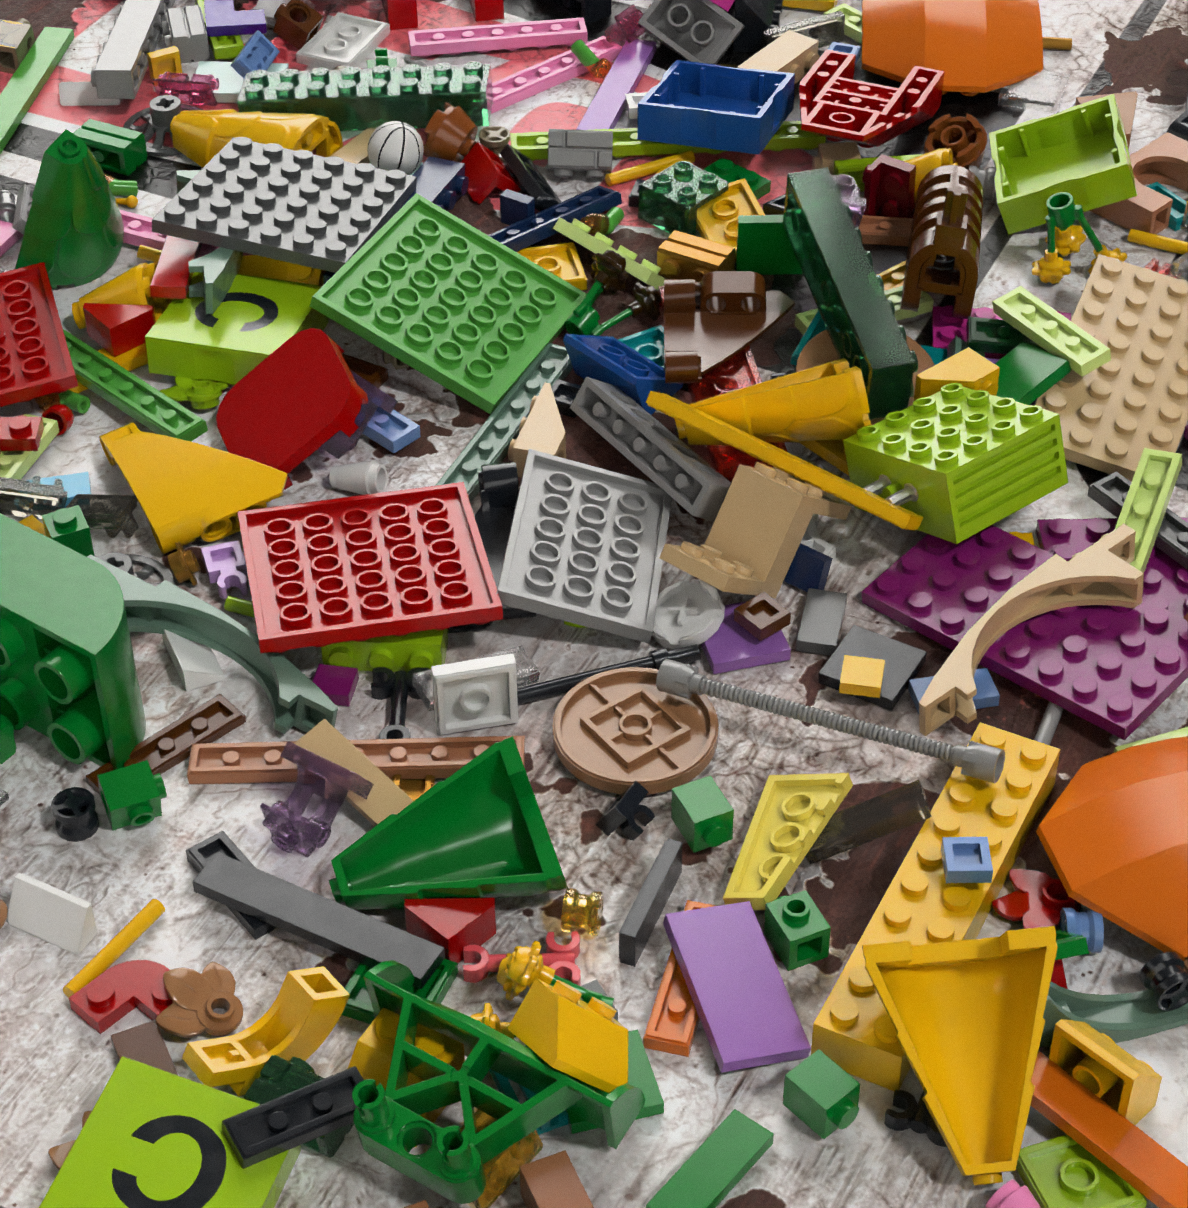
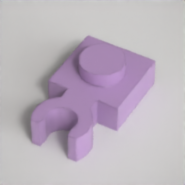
M239 540L201 548L202 560L210 584L217 583L219 596L223 600L227 598L226 590L230 587H238L243 595L248 594L247 570Z

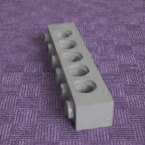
M586 377L570 409L692 516L715 521L731 482L619 387Z

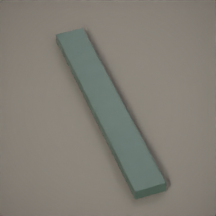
M552 343L545 347L436 485L464 482L470 503L480 492L478 472H482L481 465L502 463L508 455L511 440L517 439L522 418L528 417L533 396L539 395L545 382L550 383L552 387L557 379L564 381L573 369L566 347Z

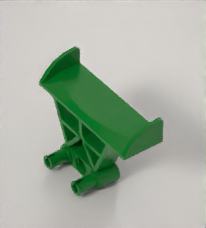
M395 960L381 962L368 970L363 976L375 1017L384 1007L399 1014L400 1018L386 1091L380 1082L376 1087L375 1080L365 1079L359 1082L352 1092V1099L356 1106L354 1124L361 1145L370 1156L452 1202L468 1204L477 1200L483 1194L486 1187L483 1164L563 1111L568 1110L605 1130L607 1145L617 1149L645 1104L642 1090L628 1083L621 1085L604 1097L572 1076L552 1068L535 1052L501 1032L447 1006L408 992L414 983V976L410 968ZM418 1023L464 1044V1053L467 1058L462 1064L460 1071L414 1046ZM491 1069L536 1093V1095L521 1104L481 1081ZM409 1072L425 1080L407 1086ZM461 1101L465 1129L460 1134V1126L452 1125L442 1128L420 1115ZM474 1107L497 1120L477 1133ZM419 1144L430 1145V1148L423 1154L413 1155L409 1153L413 1147Z

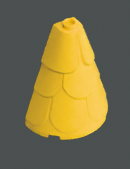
M234 109L181 111L180 114L173 117L170 123L173 147L202 168L233 137H248L254 142L263 144L276 143L283 148L296 151H313L316 148V155L330 157L343 147L341 132L336 122L330 121L329 117L315 114L262 113L261 111L237 112Z
M845 358L688 404L767 443L843 440L856 434L858 429L872 425L868 416L870 410L861 369L857 366L850 368L848 360ZM675 419L679 439L687 438L689 445L730 446Z
M1055 926L1008 930L1000 937L919 945H911V940L862 945L865 969L897 1032L896 1038L925 1092L922 1099L962 1176H972L973 1185L1002 1183L1003 1172L1016 1170L1035 1088L1031 1079L1045 1025L1043 1015L1058 949Z

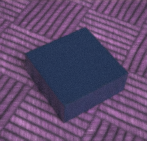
M506 189L500 194L501 223L512 225L534 215L535 198Z
M800 543L784 581L807 593L809 588L824 590L833 558Z

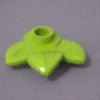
M177 376L175 377V386L162 389L160 392L174 401L189 400L191 401L192 408L209 409L220 404L219 397L222 395V390L229 387V384L220 381L194 380Z

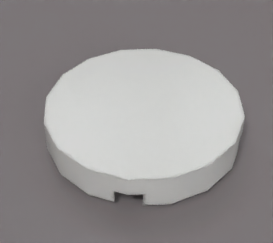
M686 580L677 582L659 593L652 633L655 641L663 647L670 649H679L695 644L699 645L707 641L718 631L724 620L725 605L715 587L701 580H698L699 584H690Z

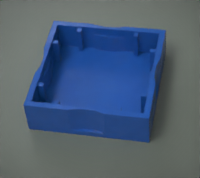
M676 60L663 74L662 80L652 87L638 102V140L759 155L794 109L795 73L733 68L716 64Z

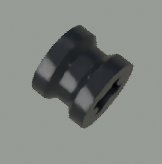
M80 787L67 788L60 791L53 798L51 803L52 812L56 818L57 833L62 839L78 842L92 837L97 832L99 820L95 811L94 796L89 790Z
M1165 952L1153 957L1143 966L1139 974L1140 981L1148 990H1153L1154 1001L1163 1011L1175 1010L1188 1003V972L1184 971V961L1176 952Z

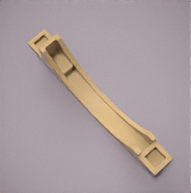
M1122 524L1112 532L1103 535L1096 543L1084 551L1076 553L1069 561L1055 554L1010 588L967 631L933 677L919 702L920 733L927 736L954 716L959 717L967 724L977 718L973 697L977 695V688L974 682L976 669L989 647L1004 633L1021 622L1065 607L1108 605L1134 609L1142 603L1144 573L1129 564L1134 561L1136 531Z

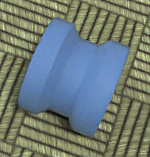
M1062 908L1060 911L1061 921L1059 923V930L1083 935V937H1086L1088 950L1091 953H1101L1104 943L1102 914L1089 908L1085 912H1076L1073 908Z

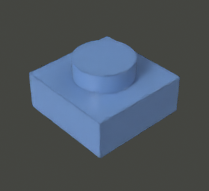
M942 837L941 854L946 883H991L993 867L988 837Z

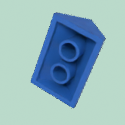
M565 334L563 342L575 374L584 380L586 377L619 387L650 415L656 411V409L645 403L650 391L664 393L672 397L683 386V383H665V369L612 336Z

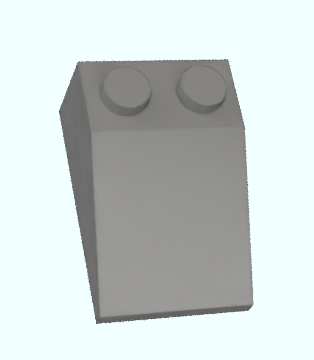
M654 0L638 21L647 33L686 61L717 64L745 27L741 22L710 0Z

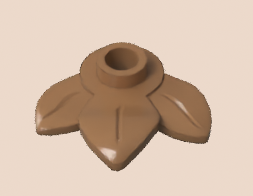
M212 961L203 969L202 974L194 969L184 967L175 968L163 974L164 987L173 1004L156 1017L155 1023L161 1029L186 1038L194 1037L204 1031L213 1036H225L241 1024L243 1005L234 995L236 981L231 972L224 966ZM222 1008L227 1010V1012L217 1014L213 1009Z

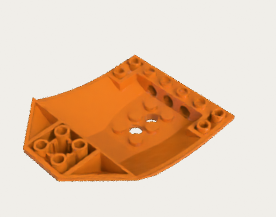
M862 0L861 69L903 83L914 66L945 71L942 95L947 94V92H960V94L965 96H975L978 93L990 92L1042 75L1043 38L1038 0Z
M1188 736L1131 746L1083 764L1036 830L1069 897L1089 909L1102 914L1106 919L1164 953L1176 952L1183 961L1188 957Z

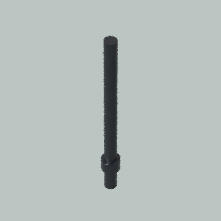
M697 644L671 651L662 648L650 651L646 657L517 688L518 705L567 693L584 679L612 669L643 667L659 670L660 665L665 659L681 663L697 661L701 659L700 650Z

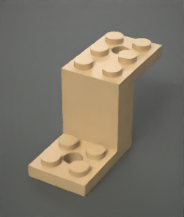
M756 462L754 467L739 464L705 544H701L698 547L686 541H683L681 546L665 543L659 558L723 592L753 596L765 592L772 598H776L813 514L846 520L852 506L840 501V498L774 466L771 468L759 462Z

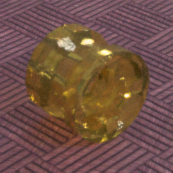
M567 888L562 907V932L571 933L575 929L585 930L588 935L598 936L603 915V892L593 891L588 895L580 894L576 888Z

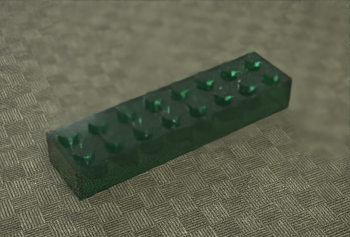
M477 61L468 62L465 65L438 63L434 66H420L418 64H408L404 67L390 68L387 65H378L368 69L348 66L341 70H328L324 67L314 68L311 71H298L292 68L284 69L281 72L255 70L246 73L237 99L239 112L261 111L262 113L321 115L329 117L330 121L336 122L340 131H362L367 128L376 129L389 121H402L415 129L426 128L437 110L444 112L445 103H449L454 107L460 106L476 126H489L493 104V87L490 64H482Z
M828 167L788 173L783 227L839 359L845 358L848 360L850 368L857 366L861 369L870 413H868L869 420L885 417L891 412L901 411L908 407L909 398L914 395L912 379L913 373L918 370L917 356L915 351L910 350L906 343L905 329L903 325H898L893 302L892 300H887L884 294L881 276L876 275L874 272L871 253L865 251L862 245L861 231L859 227H854L852 223L850 207L847 203H843L839 182L833 180Z

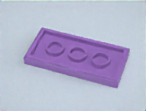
M750 901L665 914L664 928L720 1072L808 1058L811 1046Z

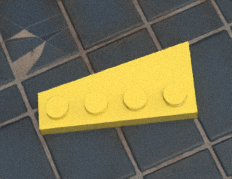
M849 773L768 776L723 896L725 905L750 901L753 910H765L766 903L778 898L852 788L853 784Z

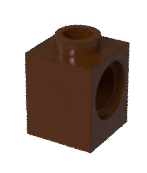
M291 0L287 5L282 3L275 12L274 18L276 23L273 32L300 50L319 31L324 16L301 0Z

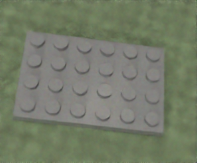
M529 449L497 586V593H499L501 603L511 608L526 610L552 619L582 625L589 629H597L623 636L627 639L649 643L654 628L663 560L659 557L666 543L672 497L656 483Z

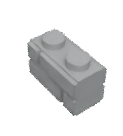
M194 5L186 6L183 10L181 7L167 9L166 20L161 21L166 48L177 47L180 51L181 64L190 63L192 59L195 62L208 60L210 57L208 36L201 7Z
M549 129L547 171H554L555 177H573V172H586L587 178H605V173H611L613 131Z

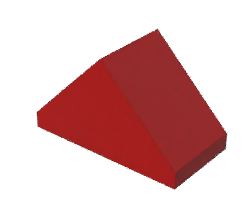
M84 303L83 305L88 336L113 357L146 343L145 336L156 322L153 305Z
M495 898L405 899L407 932L444 947L445 959L457 964L464 959L463 948L465 946H481L496 934Z

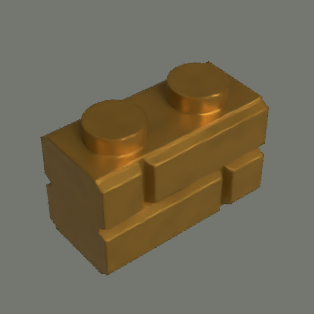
M674 230L658 248L657 266L661 268L658 275L667 279H695V284H700L701 278L709 272L735 271L736 249Z

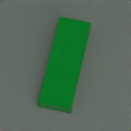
M734 1109L646 1204V1208H716L771 1147L774 1133Z

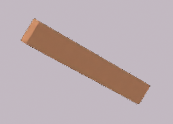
M525 735L513 736L525 768ZM512 736L363 739L349 741L391 780L395 774H401V779H426V775H433L436 779L450 777L494 743L501 742ZM296 741L192 744L187 771L189 784L312 782L325 780L295 752L293 744Z

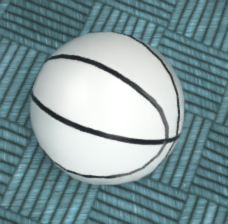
M389 121L377 127L371 134L367 151L370 163L375 168L388 171L401 170L410 175L420 166L423 160L424 146L420 134L414 127L402 121Z

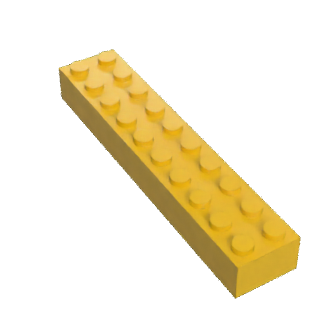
M981 722L979 723L970 741L1005 750V762L999 780L996 783L966 776L961 774L962 767L955 766L814 1021L811 1054L819 1049L848 1074L894 1092L900 1089L911 1065L896 1038L897 1032L865 969L862 945L911 940V945L976 939L992 909V901L997 899L1009 875V870L1012 869L1055 785L1060 755L1059 748ZM942 837H988L993 867L991 883H946L941 854Z

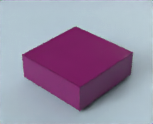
M319 664L313 682L335 705L350 706L359 680L358 668Z

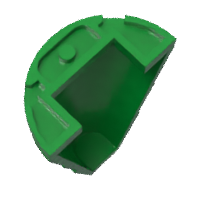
M66 129L44 152L32 195L33 201L24 229L25 233L15 269L44 262L52 289H57V285L74 284L77 287L99 278L114 264L120 254L124 241L122 215L116 203V198L109 188V183L104 177L101 165L86 143Z
M513 736L494 743L446 780L439 781L397 815H389L333 858L331 862L336 877L329 880L335 901L340 904L345 902L347 907L354 910L405 908V899L521 897L561 891L568 888Z

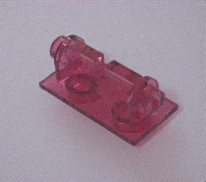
M633 4L614 17L616 23L605 31L606 40L609 43L616 44L626 38L628 43H631L646 32L638 23L643 13L636 9Z
M166 71L164 74H160L158 79L152 78V83L158 96H176L180 99L181 104L217 106L213 91L219 89L220 83L219 79L214 78L212 74H193L191 81H188L189 76L186 73Z

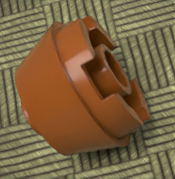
M445 103V111L437 110L425 128L424 132L428 134L426 145L423 144V155L427 158L430 156L461 162L476 144L474 140L478 127L460 106L454 107L449 103Z
M946 114L929 126L928 130L930 133L924 145L925 153L939 148H951L953 163H958V166L968 170L969 165L977 166V168L980 167L986 149L987 133L974 116L966 114V117L951 118L950 114Z

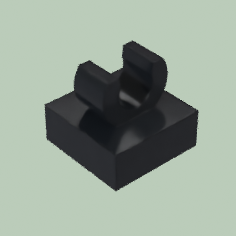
M635 781L616 798L595 825L607 836L620 826L622 833L628 839L634 841L644 831L635 823L634 818L643 826H646L655 817L650 808L645 805H639L648 794V791Z

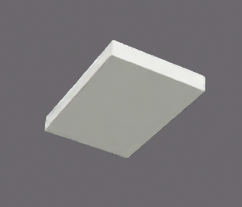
M338 12L296 53L297 63L331 71L335 67L343 65L351 73L390 34V24Z

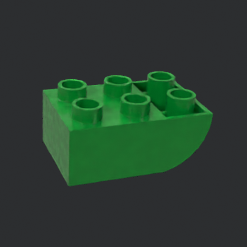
M0 513V714H3L11 721L14 730H21L27 725L48 737L54 748L65 759L74 764H82L88 759L99 766H103L110 761L111 765H113V770L122 768L124 763L130 759L129 755L135 746L144 741L146 721L121 587L116 578L104 565Z

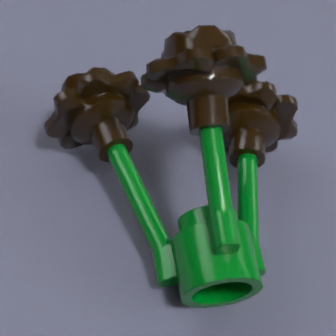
M606 250L603 255L600 253L592 255V259L595 261L592 263L593 271L591 277L595 280V283L580 305L564 322V325L570 334L600 336L604 331L627 317H635L640 313L656 321L660 315L659 308L663 305L662 297L655 290L654 286L644 287L637 282L632 289L634 301L627 305V309L599 325L600 315L591 306L599 295L604 294L607 289L614 294L618 291H624L626 289L625 281L629 276L625 270V258L612 250Z

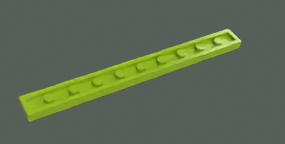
M784 121L763 150L782 151L795 148L811 150L818 148V144L825 143L826 137L801 130V121ZM638 128L595 129V131H613L612 156L616 158L634 155L655 157L660 154H679L690 150L693 153L708 152L710 154L726 152L725 150L638 140ZM548 132L510 133L511 146L529 157L531 161L548 159Z

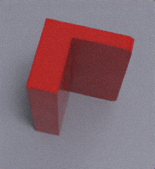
M479 142L474 145L460 162L465 163V176L469 180L467 191L477 204H481L495 187L502 191L509 189L519 192L521 190L516 184L517 181L514 176L505 169L506 165L501 157Z

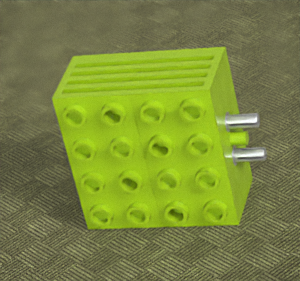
M960 383L946 384L941 387V391L929 397L919 398L913 402V405L901 411L891 412L885 416L884 420L874 425L864 426L858 429L856 434L843 440L851 483L884 498L892 504L922 516L923 520L918 528L919 531L955 544L962 542L1068 483L1060 416L1058 413L1044 410L1038 405L1016 402L1013 398L991 395L985 390L963 387Z

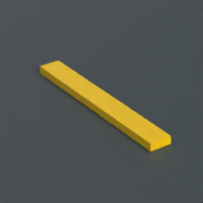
M650 391L645 402L648 406L902 529L918 530L923 520V517L892 504L868 490L674 397L655 391Z

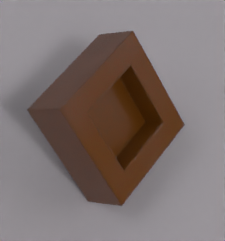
M765 592L734 608V621L759 641L764 640L790 624L791 612Z

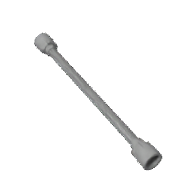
M665 659L662 662L657 673L656 687L662 692L690 699L692 694L715 696V698L729 700L741 705L744 704V706L758 708L770 713L773 712L784 717L853 734L864 739L868 738V740L878 741L879 743L883 742V744L888 743L890 746H898L915 753H924V755L934 756L941 760L945 759V761L950 760L953 765L962 767L961 774L996 783L1004 767L1005 750L978 742L969 741L968 746L960 744L953 746L941 741L937 742V740L932 741V739H927L926 737L922 738L915 734L911 735V733L901 732L900 730L896 731V729L860 721L849 716L845 717V715L835 714L834 712L830 713V711L805 706L790 700L786 701L775 696L771 697L760 692L742 689L741 687L716 680L713 681L705 675L698 674V667L670 659Z

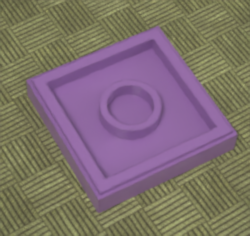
M745 602L725 605L724 620L718 631L707 641L701 643L713 674L790 660L791 649L782 630L759 641L734 621V608Z

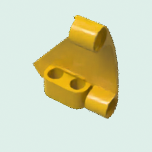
M134 422L99 436L111 466L118 465L143 509L162 554L177 549L175 543L178 542L185 546L194 542L195 538L199 536L206 542H214L239 532L237 511L267 508L266 502L282 496L288 478L286 472L223 450L170 436L140 431Z

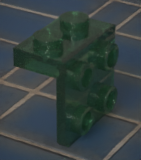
M678 161L639 184L638 218L670 234L676 230L696 236L697 209L728 191L729 183L716 174L709 173L689 161Z

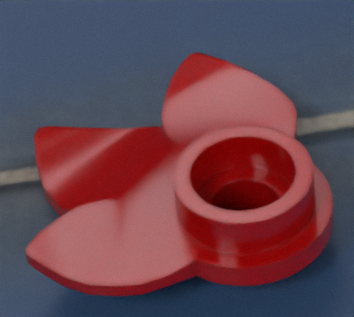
M1010 869L1009 878L1015 892L992 901V908L1000 916L1011 921H1022L1023 929L1055 926L1056 928L1061 921L1060 911L1062 908H1073L1076 912H1080L1082 905L1068 896L1060 879H1052L1046 873L1027 869Z

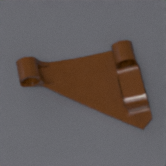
M752 271L709 272L701 278L700 284H695V279H664L665 383H701V376L722 365L757 340L795 306V302L781 290L766 291L765 278L761 274Z

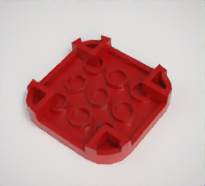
M309 328L289 338L238 381L224 396L216 416L217 428L228 452L288 474L338 431L341 430L350 438L359 428L354 421L361 410V405L369 402L367 393L357 384L342 356V353L345 351L321 329ZM289 475L284 490L293 485Z

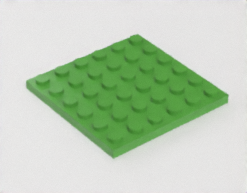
M416 193L312 296L310 307L485 412L492 414L545 347L552 343L564 330V322L580 305L587 293Z

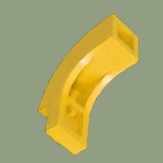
M324 966L288 971L276 1000L257 1022L231 1036L188 1042L182 1059L206 1086L217 1087L229 1084L238 1096L259 1091L290 1074L320 1047L338 1022L350 994Z

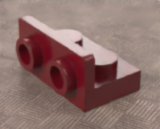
M883 154L872 164L867 165L862 176V182L865 184L864 196L861 202L863 215L913 218L916 165Z

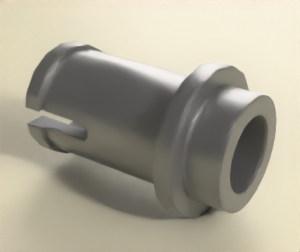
M1 190L0 220L13 223L16 208L15 196L13 193L9 195L8 190Z

